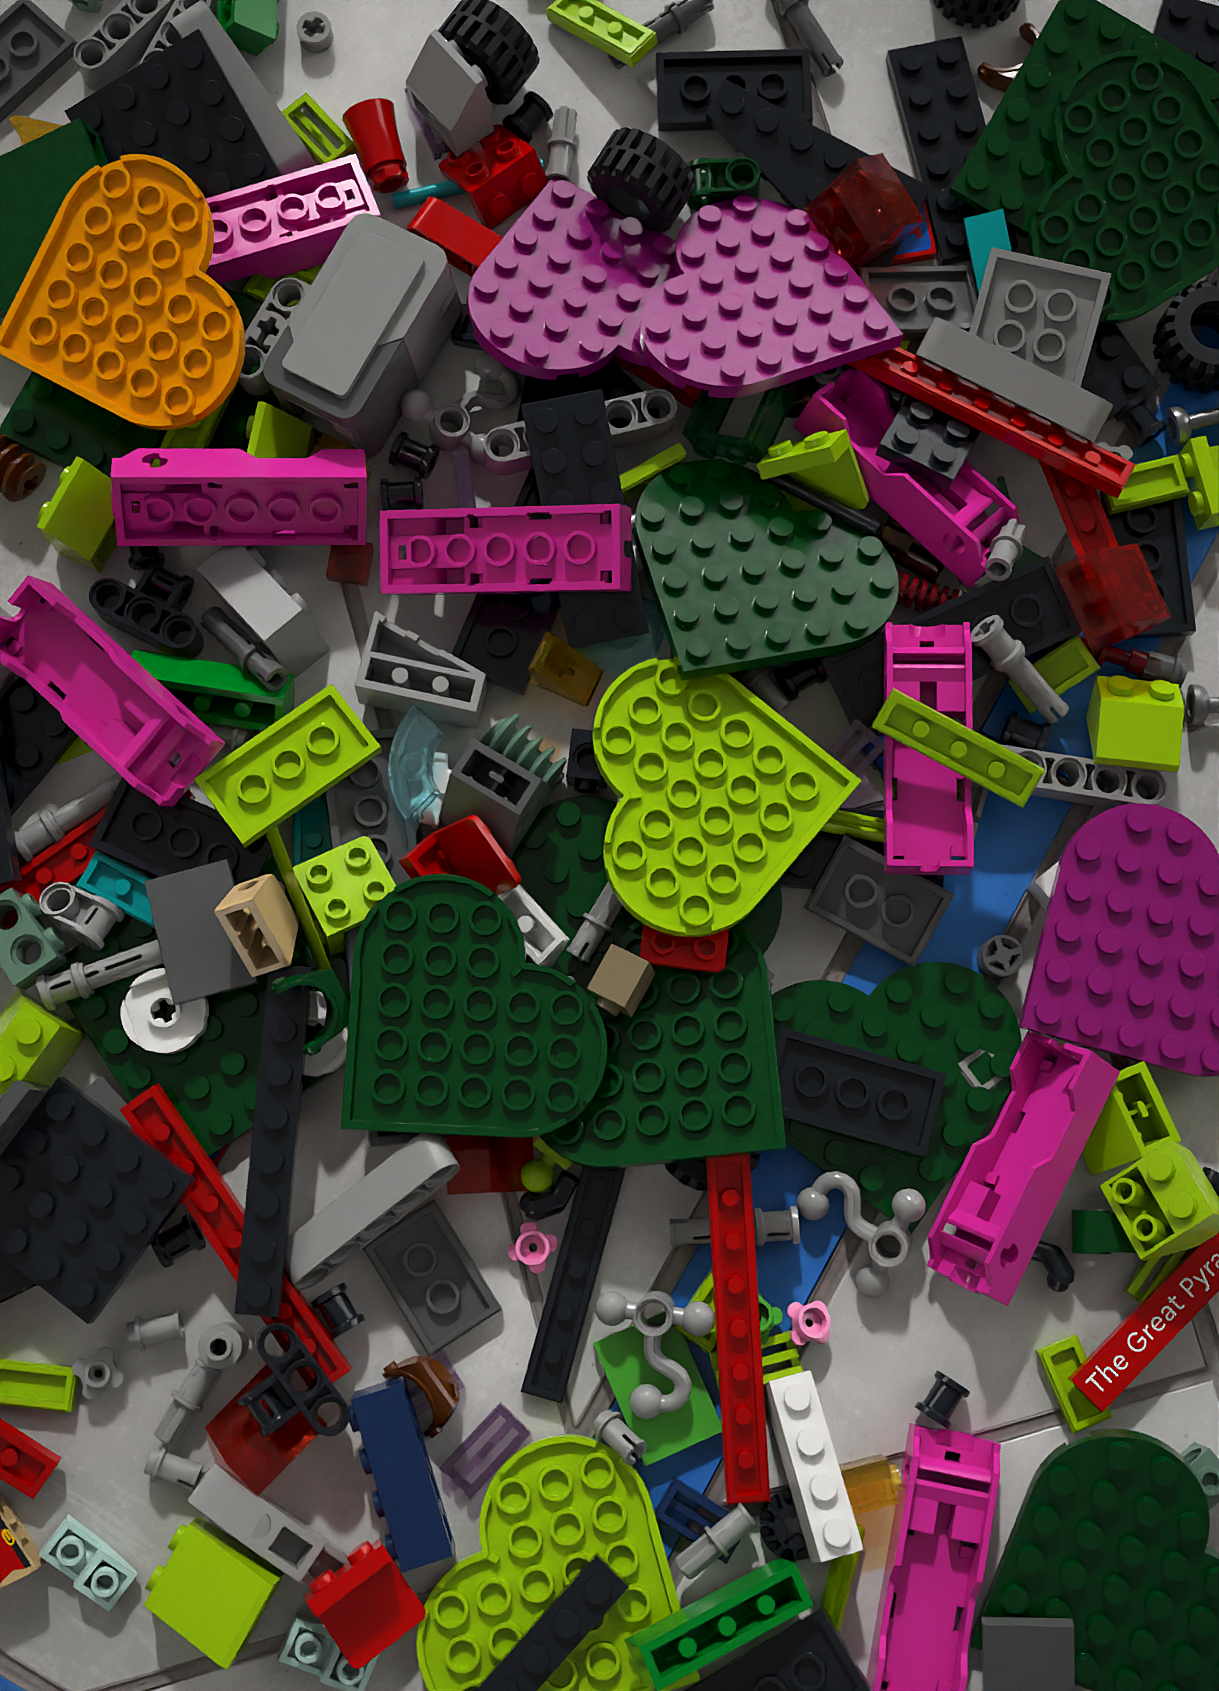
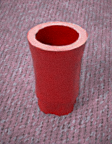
M373 98L350 107L343 114L342 122L353 140L373 191L386 194L395 192L400 187L407 185L409 182L406 170L407 163L397 130L393 102L385 98Z

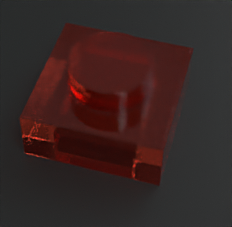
M366 542V545H331L326 571L327 580L367 586L374 553L373 543Z

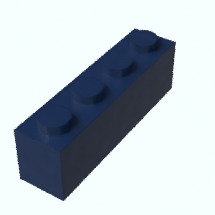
M401 1376L355 1391L351 1398L352 1405L348 1406L350 1409L349 1423L354 1433L358 1431L361 1433L365 1448L359 1449V1454L365 1474H373L377 1490L372 1492V1498L376 1513L379 1518L386 1517L390 1531V1533L385 1534L388 1554L393 1561L398 1559L402 1573L452 1557L454 1555L455 1541L406 1378Z

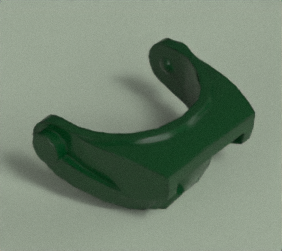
M321 969L288 978L280 977L272 982L273 986H271L273 994H279L297 985L317 987L323 994L327 1008L324 1026L314 1038L302 1046L304 1054L312 1056L322 1050L321 1046L348 1026L350 1003L333 969Z

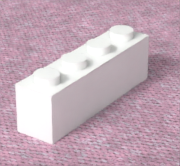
M811 1370L764 1384V1400L811 1563L824 1562L864 1550Z

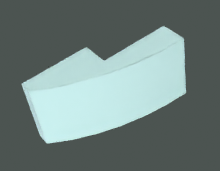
M69 1514L39 1553L42 1559L74 1580L73 1587L108 1612L137 1576V1572L116 1551Z
M295 1613L277 1657L278 1661L319 1676L320 1682L342 1691H364L379 1654L359 1669L353 1668L322 1623Z

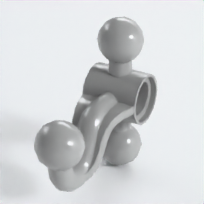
M484 351L477 357L475 362L477 374L488 382L499 380L504 386L501 393L495 394L473 390L465 393L457 403H446L436 409L432 406L430 397L425 391L412 389L407 391L400 401V408L407 419L413 421L424 419L431 424L430 438L434 445L444 451H452L463 445L468 448L470 458L479 465H486L484 439L487 434L475 435L468 430L470 425L469 412L476 406L502 410L513 404L519 394V382L516 375L508 367L499 363ZM440 423H454L459 431L455 433L447 432ZM499 447L494 448L492 451L496 456L499 454Z
M838 1171L826 1172L816 1179L812 1187H808L800 1192L796 1201L797 1209L805 1219L820 1220L829 1212L830 1202L827 1196L829 1190L837 1188L844 1194L845 1222L853 1233L869 1242V1254L873 1259L871 1264L861 1267L857 1272L856 1285L864 1296L871 1298L880 1297L889 1288L888 1268L901 1264L911 1248L912 1234L908 1226L911 1222H916L924 1215L926 1209L925 1200L916 1190H900L892 1199L893 1219L886 1220L877 1227L861 1217V1195L855 1180L847 1174ZM883 1235L896 1237L901 1243V1250L896 1252L886 1250L881 1244L880 1237Z
M615 1291L601 1294L595 1304V1313L598 1319L603 1324L609 1326H617L623 1323L625 1319L634 1320L637 1329L644 1335V1356L649 1365L657 1372L670 1378L674 1383V1390L669 1395H662L658 1388L650 1384H642L636 1387L629 1399L633 1413L642 1419H652L658 1416L660 1412H674L682 1408L688 1401L691 1393V1379L687 1371L680 1364L662 1354L661 1336L666 1333L671 1324L683 1326L689 1334L694 1336L708 1334L715 1324V1313L707 1303L701 1301L692 1302L685 1308H678L673 1299L661 1291L647 1293L639 1303L628 1302L621 1293ZM656 1303L662 1306L666 1312V1320L661 1324L649 1322L644 1315L645 1305Z

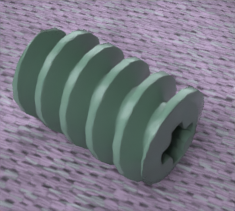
M518 713L508 718H503L484 735L480 741L482 744L489 746L492 750L541 778L552 791L564 779L565 774L562 771L567 759L564 757L553 763L551 761L555 752L553 746L541 752L539 747L544 737L540 735L529 740L527 737L532 729L530 724L517 729L515 726L520 718Z

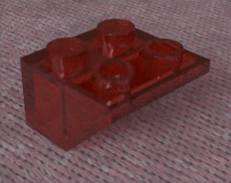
M883 153L856 159L804 208L819 233L834 245L836 255L846 260L854 271L898 244L924 221L923 216Z
M1138 543L1092 550L1055 568L1093 653L1172 618Z

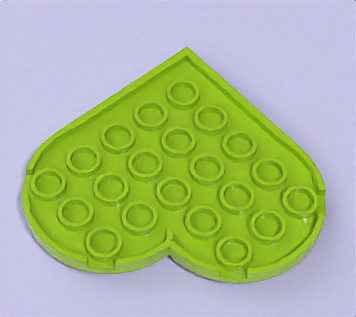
M649 659L622 673L606 690L597 708L592 733L595 760L602 777L612 791L621 799L612 812L604 837L603 861L606 876L612 891L624 908L643 924L662 933L680 937L708 936L729 929L747 917L862 781L728 673L681 681L674 659Z
M563 1434L533 1441L519 1449L504 1462L486 1491L479 1521L481 1550L461 1559L448 1569L435 1584L424 1605L426 1615L419 1622L416 1644L419 1668L428 1691H473L597 1552L629 1584V1588L537 1691H655L641 1682L624 1639L679 1611L681 1607L647 1487L633 1465H627L623 1458L608 1444L599 1442L597 1439L581 1435ZM698 1670L659 1691H669L699 1682Z

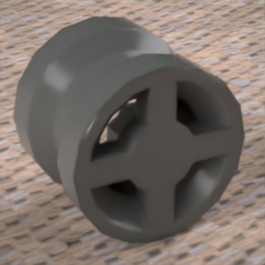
M996 935L984 942L978 949L976 956L977 966L981 973L995 980L1004 979L1017 972L1024 960L1022 946L1016 939L1008 935Z

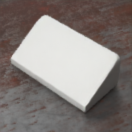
M520 884L514 889L499 894L498 897L511 910L519 924L525 942L526 955L534 964L551 968L570 939Z

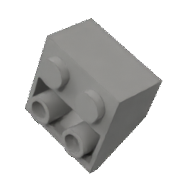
M435 29L429 34L405 83L412 107L458 157L494 131L491 117L493 106L486 95L485 88L488 86V82L480 68L476 65L471 67L465 61L464 55L456 42L453 40L447 41Z

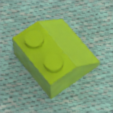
M1097 675L1086 712L1094 763L1178 772L1184 718V704L1179 684H1171L1164 680H1135L1121 675L1112 677Z

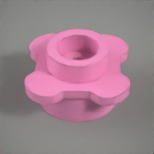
M526 1222L520 1227L521 1234L516 1243L509 1246L508 1256L513 1261L520 1260L527 1264L531 1272L540 1273L546 1268L545 1261L550 1252L557 1249L558 1240L553 1234L546 1235L537 1230L535 1223ZM532 1243L537 1245L535 1252L529 1250V1245Z
M816 1300L807 1305L794 1302L788 1306L787 1316L791 1319L792 1323L790 1339L795 1345L802 1346L807 1341H816L818 1344H824L830 1339V1316L823 1302ZM806 1319H809L812 1322L811 1327H808L806 1325Z

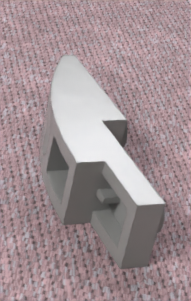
M214 1461L187 1499L191 1505L218 1526L299 1583L302 1581L309 1585L326 1570L331 1569L334 1573L349 1562L346 1558L347 1552L288 1514L283 1507Z

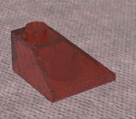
M468 1135L446 1137V1142L460 1165L458 1173L447 1182V1195L529 1191L522 1184L521 1170L527 1161L534 1159L533 1137L509 1138Z
M267 1365L205 1427L226 1464L257 1496L265 1491L319 1435L299 1411L274 1432L262 1438L259 1433L260 1425L247 1407H240L237 1401L272 1373ZM261 1398L260 1403L268 1414L272 1415L273 1412L263 1398ZM317 1413L319 1425L326 1427L328 1423Z

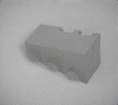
M222 546L200 564L197 570L241 623L246 625L260 640V643L270 650L288 673L295 674L296 679L330 650L307 617L312 610L298 593L291 597L287 594L286 590L289 586L275 569L267 572L263 568L267 563L253 546H249L246 549L243 546Z
M375 611L354 685L358 702L364 705L478 729L487 694L486 674L445 650L434 648L420 640L419 635L410 630L406 632L387 621L384 615Z

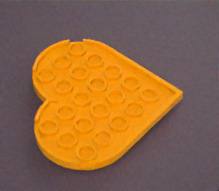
M143 154L120 156L121 160L112 162L102 168L96 165L73 185L66 195L0 326V355L133 424L154 430L179 429L190 426L209 416L229 396L237 383L244 363L245 330L239 310L230 295L216 281L205 274L213 253L214 223L208 202L201 190L182 170L166 160Z

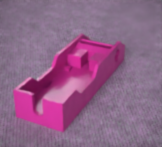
M356 155L340 158L206 198L214 223V247L210 264L205 274L220 285L253 274L275 279L324 264L353 217L362 213H370L381 218L373 193L365 179Z
M850 367L839 376L835 384L831 381L813 394L794 427L805 438L821 431L832 433L846 429L868 496L969 589L972 588L986 575L985 571L987 568H985V564L991 555L990 544L992 540L1000 534L1002 527L1007 525L1009 519H1017L1018 524H1020L1017 507L966 460L949 491L875 455L896 414L891 410L887 388L876 378L854 367ZM996 502L1001 508L989 517L985 510Z
M138 448L121 458H112L111 498L113 516H115L117 546L366 545L367 476L364 449H322L308 458H255L241 449ZM151 459H160V467H151ZM132 501H140V504H132Z
M622 504L379 511L381 594L464 595L632 591V558L626 557L624 554V541H631V508ZM551 515V519L531 520V516ZM609 515H611V524H609ZM404 546H406V559H404ZM609 571H612V583H609ZM532 579H552L550 584L532 585Z
M28 575L8 600L11 605L21 608L19 613L11 618L0 615V662L6 668L25 679L60 712L63 722L135 789L153 799L158 805L174 807L194 783V778L203 772L226 743L56 586L50 582ZM56 685L67 696L64 697L54 686ZM180 756H182L180 761L175 765L174 763L177 761V759Z
M885 622L884 703L892 689L895 688L951 719H959L961 721L960 724L973 730L970 622H963V625L941 624L931 627L914 626L912 624L892 625V622ZM920 645H933V647H920ZM884 734V874L969 875L974 867L971 780ZM893 779H897V801H892ZM957 780L962 782V801H957ZM893 856H903V859H893ZM951 857H960V860H951Z
M1027 1031L1009 1068L1012 1090L991 1134L972 1144L927 1236L930 1259L926 1266L949 1278L952 1282L976 1294L985 1295L1006 1306L1009 1305L1120 1073V1071L1091 1050L1068 1043L1062 1046L1052 1038ZM946 1223L957 1227L954 1235L943 1231Z
M909 1423L866 1680L871 1686L870 1691H965L968 1677L967 1652L976 1598L983 1584L1000 1479L1001 1444L955 1430L937 1429ZM946 1451L958 1453L957 1460L946 1459ZM907 1529L913 1530L912 1535L907 1534ZM961 1540L971 1542V1545H968V1547L962 1546ZM893 1593H895V1599H894L892 1617H889V1616H890L891 1605H892ZM958 1606L960 1607L957 1629L953 1630ZM882 1681L887 1682V1686L881 1685Z

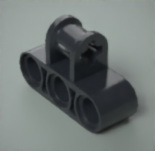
M154 560L143 573L135 589L113 578H102L91 586L89 601L101 619L107 624L169 655L194 659L203 650L204 638L192 618L181 612L192 593L194 578L188 575L181 577L165 569L164 563ZM120 596L119 602L111 608L103 607L104 602L109 597ZM147 613L156 614L150 624L145 626L138 625L143 615ZM191 631L190 638L186 642L180 644L173 642L179 632Z
M279 1322L264 1326L258 1332L256 1349L272 1373L237 1401L240 1407H247L260 1425L259 1433L262 1438L274 1432L299 1411L310 1426L321 1435L327 1437L336 1436L343 1432L350 1420V1409L296 1332L290 1326ZM282 1330L288 1337V1347L284 1353L272 1356L267 1353L264 1341L270 1332ZM300 1366H308L314 1373V1382L305 1391H297L291 1385V1375ZM261 1398H263L273 1412L272 1415H269L260 1403ZM326 1402H334L340 1409L338 1421L330 1427L321 1426L317 1421L318 1409Z

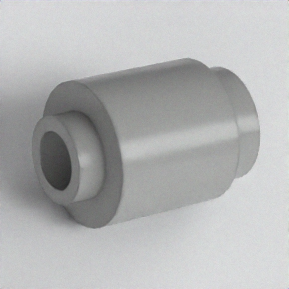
M223 1322L209 1327L203 1332L198 1342V1353L201 1360L213 1369H225L237 1364L245 1357L249 1348V1338L242 1326L234 1322ZM218 1338L223 1339L227 1344V1350L224 1354H221L217 1348Z

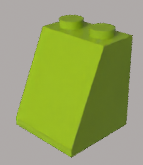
M21 988L16 990L0 1012V1094L2 1096L13 1082L17 1080L51 1086L87 1036L86 1033L54 1011L49 1012L44 1004Z
M197 1517L189 1523L188 1527L181 1524L168 1545V1549L172 1550L173 1553L166 1566L164 1567L159 1564L149 1578L145 1589L151 1593L143 1606L215 1663L228 1670L246 1647L286 1573L236 1538Z

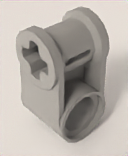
M57 882L48 886L39 898L41 910L60 932L79 940L97 951H101L104 947L103 939L116 922H121L125 917L124 912L109 900L87 893L65 882Z

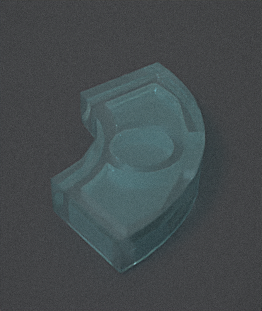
M415 705L406 713L395 733L388 763L389 784L392 796L400 813L407 821L412 823L441 794L433 778L432 762L435 749L444 737V734L421 708Z

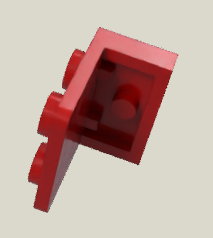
M501 124L493 125L494 131L458 157L452 151L449 152L447 157L438 165L441 173L467 193L481 225L490 230L535 199L549 182L535 149Z
M470 815L429 834L398 861L411 879L431 874L458 875L477 881L496 895L516 888L522 881L512 860L506 856L491 835L488 826L476 815Z
M643 924L639 957L648 961L651 965L719 973L724 969L726 963L729 929L708 936L680 937L662 933Z
M379 1539L372 1544L367 1540L353 1549L346 1556L349 1561L334 1573L331 1569H328L320 1574L308 1585L311 1591L305 1595L306 1602L316 1618L319 1617L349 1664L356 1669L366 1665L421 1622L426 1615L424 1606Z

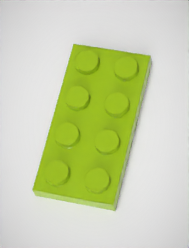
M330 684L194 778V780L244 848H246L382 752V749L334 685Z

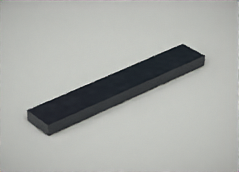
M582 1167L579 1178L580 1182L575 1192L522 1384L521 1392L561 1404L563 1402L626 1168L594 1169Z

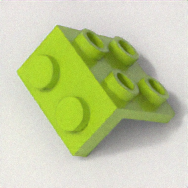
M846 429L832 433L827 431L817 432L806 437L804 440L795 442L784 440L775 443L767 449L768 453L757 464L762 480L788 474L856 510L865 508L869 503V496ZM786 492L793 512L820 510Z
M1206 435L1191 438L1178 456L1190 490L1187 494L1189 509L1194 516L1197 530H1203L1219 526V445L1209 447Z
M366 836L359 837L292 867L320 941L324 944L330 957L344 951L343 933L361 925L370 909L376 906L396 887L373 842Z

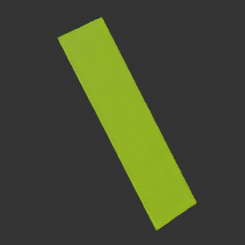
M275 827L266 836L318 970L331 968L277 827Z

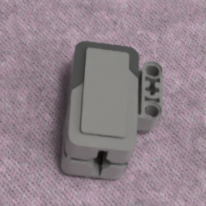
M362 213L353 217L312 285L289 277L277 281L245 332V357L238 378V382L243 390L248 394L256 396L263 395L272 389L284 411L312 425L316 437L340 449H364L365 459H371L382 450L403 414L400 408V401L403 395L409 390L418 389L420 382H422L462 311V303L443 249L376 215ZM300 300L297 305L286 307L289 302ZM260 366L257 372L246 375L250 368Z

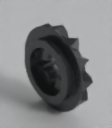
M790 1488L781 1490L770 1498V1502H766L762 1509L759 1521L761 1537L768 1549L778 1558L794 1563L810 1559L804 1535L796 1532L792 1538L789 1537L787 1542H785L788 1528L783 1523V1520L779 1518V1515L794 1519L798 1514Z

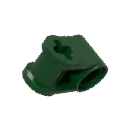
M748 157L725 159L698 158L687 163L696 180L694 183L696 185L695 190L687 201L689 208L699 211L704 206L735 199L740 195H747L758 199L760 169L754 160ZM739 180H746L750 183L748 185L741 186L737 185L735 182Z
M1072 1210V1253H1137L1115 1213L1103 1210Z

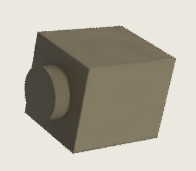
M611 944L587 990L596 1000L594 1004L601 1011L613 1017H617L619 1012L632 1018L656 973L648 961Z

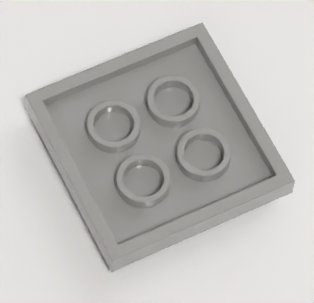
M992 247L969 332L1081 387L1111 273Z

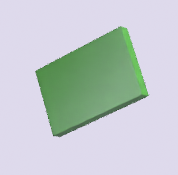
M664 1310L647 1318V1320L654 1324H661L666 1320V1312ZM633 1324L593 1342L627 1426L647 1443V1449L641 1457L645 1467L722 1432L720 1419L686 1340L682 1334L672 1328V1324L666 1333L661 1336V1352L666 1357L680 1364L687 1371L691 1379V1393L688 1401L682 1408L674 1412H660L658 1416L652 1419H642L633 1413L629 1402L632 1391L642 1384H650L658 1388L662 1395H669L674 1390V1383L670 1378L657 1372L649 1365L644 1356V1335Z

